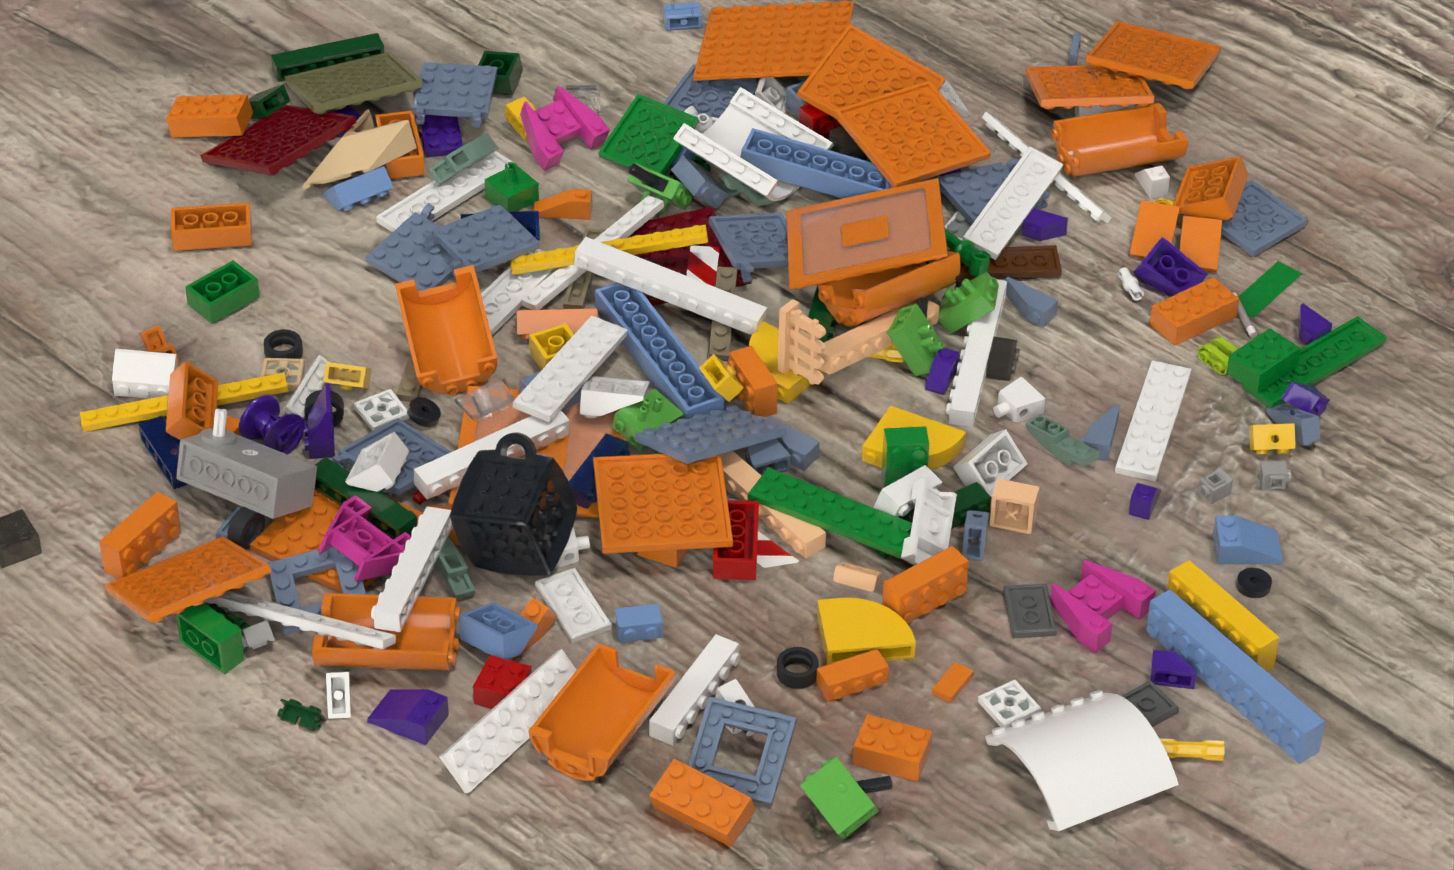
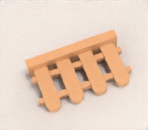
M792 299L779 309L778 371L785 374L791 369L795 375L800 374L808 379L810 384H820L824 380V376L817 369L823 367L825 362L817 354L825 350V345L818 338L823 337L826 334V330L819 324L817 319L812 320L803 315V311L799 309V302Z

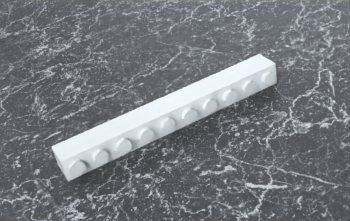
M585 237L575 250L574 266L750 335L756 332L762 322L765 321L767 307L591 238Z
M996 279L999 288L995 310L968 324L967 335L969 336H965L963 344L965 349H962L960 354V361L962 363L958 362L956 371L958 376H955L953 381V388L955 389H951L949 401L952 402L948 403L946 408V415H949V424L967 427L974 426L1006 298L1007 281Z

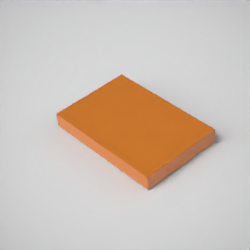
M1141 200L1130 256L1144 259L1162 237L1172 244L1180 207Z
M1183 216L1179 251L1205 272L1217 273L1222 220Z

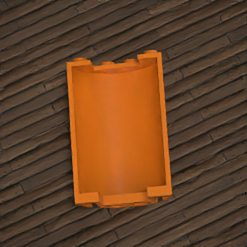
M1160 103L1054 121V129H1051V136L1055 140L1058 153L1057 161L1063 164L1065 174L1072 178L1181 159V156L1186 154L1188 139L1182 131H1175L1174 138L1166 129L1167 111Z
M947 251V257L926 264V261L921 264L905 265L898 269L891 268L879 273L872 272L860 277L853 276L841 281L825 282L822 285H817L819 289L818 295L838 323L854 327L912 303L918 298H924L952 286L956 282V276L960 273L959 252Z
M474 265L454 269L456 282L417 291L414 279L395 284L416 376L419 383L429 391L450 396L465 392L468 386H480L486 382L497 368V354Z
M324 593L321 605L322 616L396 635V643L386 649H373L372 646L356 645L350 640H337L335 636L315 635L312 656L316 666L450 671L452 666H456L457 652L454 651H459V638H456V622L460 620L461 607H457L456 598L418 596L401 632H395L374 627L371 611L373 606L377 605L379 595Z
M598 643L528 730L532 744L538 753L543 752L549 758L547 762L552 767L567 776L585 781L595 780L598 776L602 777L671 688L676 679V671L656 664L654 667L655 679L637 673L631 669L619 666L618 650Z

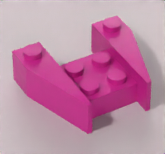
M561 86L556 88L553 103L534 111L528 102L525 101L520 112L533 157L544 171L560 164L564 153L560 144L580 135L588 148L592 149L605 143L610 131L598 114Z
M356 495L345 501L340 507L324 536L318 553L322 554L329 548L335 547L339 552L354 561L355 564L359 565L354 578L355 581L392 574V569L394 566H397L399 555L404 552L406 541L410 540L411 536L404 532L393 540L367 521L372 507Z
M1084 560L1081 575L1082 581L1067 592L1053 583L1050 601L1053 608L1076 638L1096 653L1111 641L1113 623L1108 621V619L1121 609H1124L1140 620L1149 613L1150 600L1155 598L1156 590L1140 579Z

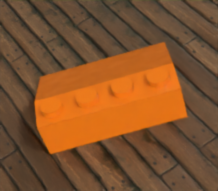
M1238 156L1187 167L1173 206L1180 207L1179 214L1219 220L1233 218L1249 176L1242 157Z

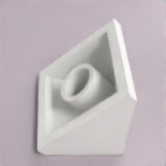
M774 77L761 78L755 96L785 113L787 107L786 89Z

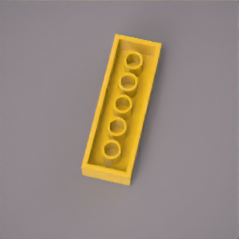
M1190 560L1169 571L1167 591L1169 589L1173 591L1265 671L1268 672L1274 668L1279 636Z

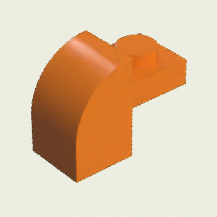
M155 325L139 333L145 346V351L177 355L174 345L167 344L160 325ZM177 355V363L179 364L180 360Z

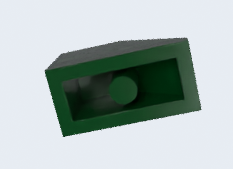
M284 84L262 91L249 98L253 111L251 119L266 118L290 102Z

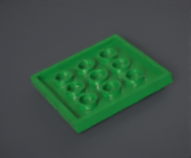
M637 94L599 150L598 155L625 168H629L632 164L637 163L664 175L683 148L682 145L674 141V136L684 123L695 129L700 120L696 116Z

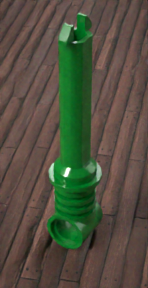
M945 228L947 247L953 252H959L960 263H964L969 267V273L978 277L988 272L991 255L988 252L977 250L974 243L970 240L961 241Z

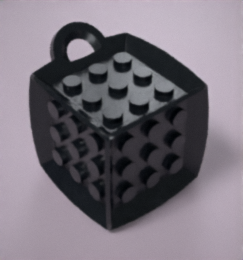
M514 432L503 436L498 441L496 449L480 450L476 453L456 492L450 512V520L459 544L475 567L511 575H550L568 543L577 514V505L570 483L553 457L537 453L535 444L527 435ZM513 444L522 446L525 451V458L507 456L508 448Z

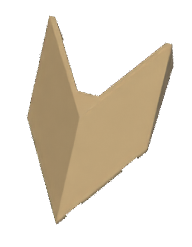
M367 109L356 121L357 123L344 134L303 184V189L309 188L314 184H325L351 177L352 172L361 170L363 173L373 171L416 149L409 120L375 128L370 110Z

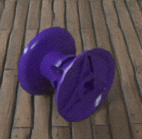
M268 394L258 397L247 406L240 418L239 433L242 437L249 440L264 437V446L288 455L297 447L302 439L305 426L304 420L300 415L291 413L280 417L279 401L275 396Z

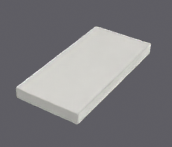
M575 568L535 581V587L547 606L557 616L556 620L571 643L612 630V624Z

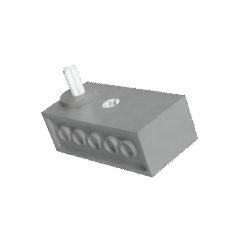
M215 409L213 428L204 429L198 435L180 440L177 480L273 519L311 507L313 504L317 466L225 430L227 410Z

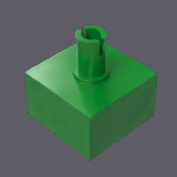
M514 162L506 163L504 170L484 179L485 197L495 206L501 205L511 215L539 201V183Z

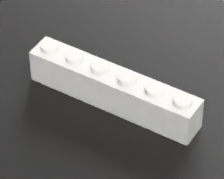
M715 634L649 720V736L672 746L678 739L684 736L688 725L693 724L698 712L706 707L708 698L716 694L719 684L722 680L725 681L732 667L737 666L741 657V654H739V643Z

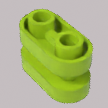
M1218 336L1212 339L1210 343H1206L1198 348V358L1216 373L1225 375L1227 374L1229 355L1238 348L1223 337Z

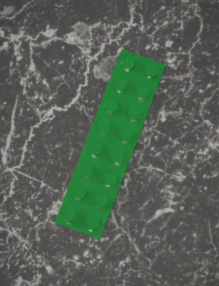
M1357 316L1301 348L1298 367L1258 394L1245 385L1242 388L1268 408H1273L1285 402L1281 398L1292 381L1313 386L1385 344L1387 337Z
M767 468L748 492V500L759 501L761 505L897 558H901L904 539L910 537L912 522L771 468Z

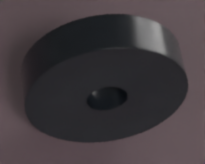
M423 397L412 399L407 408L409 418L416 424L424 427L436 425L441 416V411L437 404Z
M1251 567L1243 569L1237 576L1236 587L1246 597L1262 598L1268 595L1271 590L1272 578L1266 571L1260 568Z

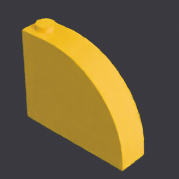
M764 321L758 330L753 332L749 346L754 348L778 383L777 399L789 404L811 384L808 379L800 374L795 375L791 369L785 374L778 371L779 329Z
M890 406L862 445L861 461L882 468L884 428L926 426L929 439L928 468L930 470L936 469L951 462L965 448L966 431Z
M859 598L817 600V619L827 665L878 649L885 661L915 658L916 641L912 630L901 616L888 607Z

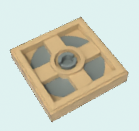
M264 358L261 377L285 372L288 391L295 392L303 379L305 359Z

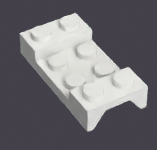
M926 477L914 481L911 501L916 504L910 537L904 539L901 555L902 559L913 565L948 548L957 496L954 492H939L928 486V478Z

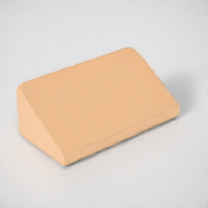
M842 561L835 567L833 581L873 592L879 583L882 573Z

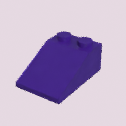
M1164 237L1153 246L1133 271L1134 274L1148 285L1172 296L1202 283L1208 275Z
M330 383L324 385L308 414V424H304L305 437L308 436V438H304L305 451H309L310 459L332 458L335 456Z
M390 689L367 718V722L427 745L449 716L448 697L429 689Z

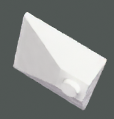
M591 376L581 390L580 414L585 415L586 418H597V416H603L643 401L650 381Z

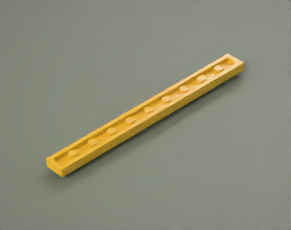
M695 225L689 228L636 235L623 239L617 238L601 243L636 255L708 243L706 225ZM579 245L545 252L540 251L511 259L512 274L517 275L574 265L575 250Z
M285 372L218 385L217 406L255 399L268 394L275 395L289 392ZM168 395L80 412L83 432L167 416Z

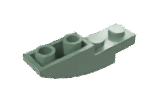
M486 133L448 154L444 159L428 168L427 171L439 186L499 148L490 135Z
M1041 414L1025 423L1029 432L1046 450L1069 466L1078 463L1085 467L1099 458L1098 450L1071 437L1068 428Z
M447 538L434 564L436 572H441L453 598L459 600L473 596L476 590L467 574L468 566L456 546Z

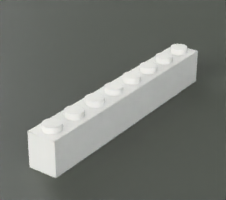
M561 410L550 423L535 416H530L415 468L414 485L427 500L438 496L449 489L458 487L476 453L480 450L496 449L498 441L503 436L514 432L523 433L533 441L537 450L569 435L570 420ZM518 444L511 445L507 450V456L519 458L525 455L523 447Z
M427 506L423 515L420 514L418 525L412 530L411 539L406 541L405 550L403 553H400L398 564L392 569L391 578L386 580L385 589L383 592H380L378 603L372 608L371 618L374 619V627L376 629L401 632L453 528L450 520L451 510Z

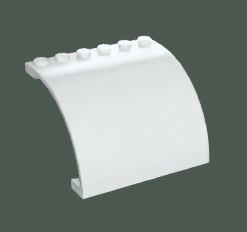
M741 87L730 101L727 109L705 132L701 134L684 123L673 138L678 144L771 201L785 199L801 186L775 179L740 158L741 150L752 128L827 150H831L833 147L831 141Z
M1103 690L1090 693V697L1083 699V697L1075 698L1067 706L1063 704L1051 708V712L1035 713L1031 715L1032 719L1027 721L1024 719L1011 723V727L995 728L992 730V734L985 736L987 745L998 746L1003 744L1007 746L1028 768L1038 784L1053 817L1047 820L1050 830L1061 831L1179 785L1166 750L1144 715L1124 697L1118 694L1104 693Z

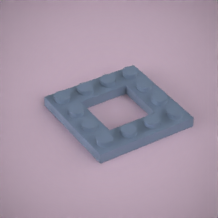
M335 547L329 548L322 554H319V549L268 562L271 568L270 576L277 604L322 615V602L301 607L294 579L337 568L343 594L366 595L363 581L354 580L359 566ZM282 625L285 635L302 631L297 626Z
M709 697L688 766L751 797L754 802L772 806L797 718ZM725 726L767 736L756 776L713 766Z

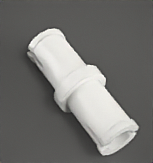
M1121 268L1117 276L1123 282L1124 289L1129 291L1133 300L1138 301L1142 299L1144 292L1139 287L1138 280L1131 275L1128 268Z

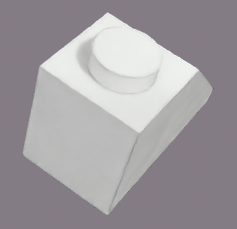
M1163 166L1144 169L1135 173V177L1150 199L1168 195L1170 176Z
M350 671L327 672L328 719L351 717Z

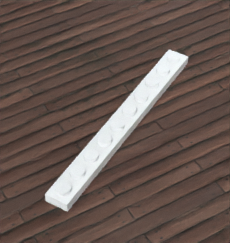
M985 112L981 117L987 122L986 126L989 129L998 131V137L1004 141H1009L1008 145L1015 151L1019 149L1021 151L1020 156L1025 154L1030 146L988 112ZM1059 172L1054 179L1056 187L1062 191H1068L1066 195L1073 201L1078 200L1080 202L1078 205L1086 212L1090 210L1092 212L1090 216L1096 221L1103 220L1108 223L1112 217Z
M648 195L594 240L605 242L629 237L664 208L663 200ZM574 265L560 267L521 299L522 306L531 310L541 309L587 270Z
M225 591V594L220 597H211L205 600L207 603L217 604L218 607H226L232 612H245L247 616H260L264 620L282 622L284 626H297L303 631H316L322 636H335L337 640H350L356 645L372 646L373 649H386L396 643V635L231 591Z

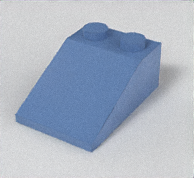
M1215 516L1213 538L1218 564L1283 563L1277 530L1239 516Z

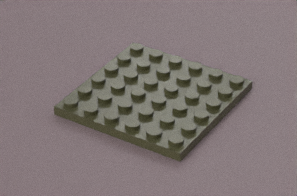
M391 52L285 76V82L290 89L317 114L326 113L329 109H343L346 105L350 104L360 105L364 103L363 101L367 100L377 101L387 95L391 97L397 96L400 92L404 91L414 92L417 88L423 87L422 80Z

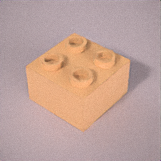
M997 479L992 494L990 526L1031 534L1037 517L1040 487Z

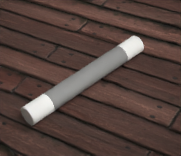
M1239 300L1237 313L1250 338H1255L1257 332Z

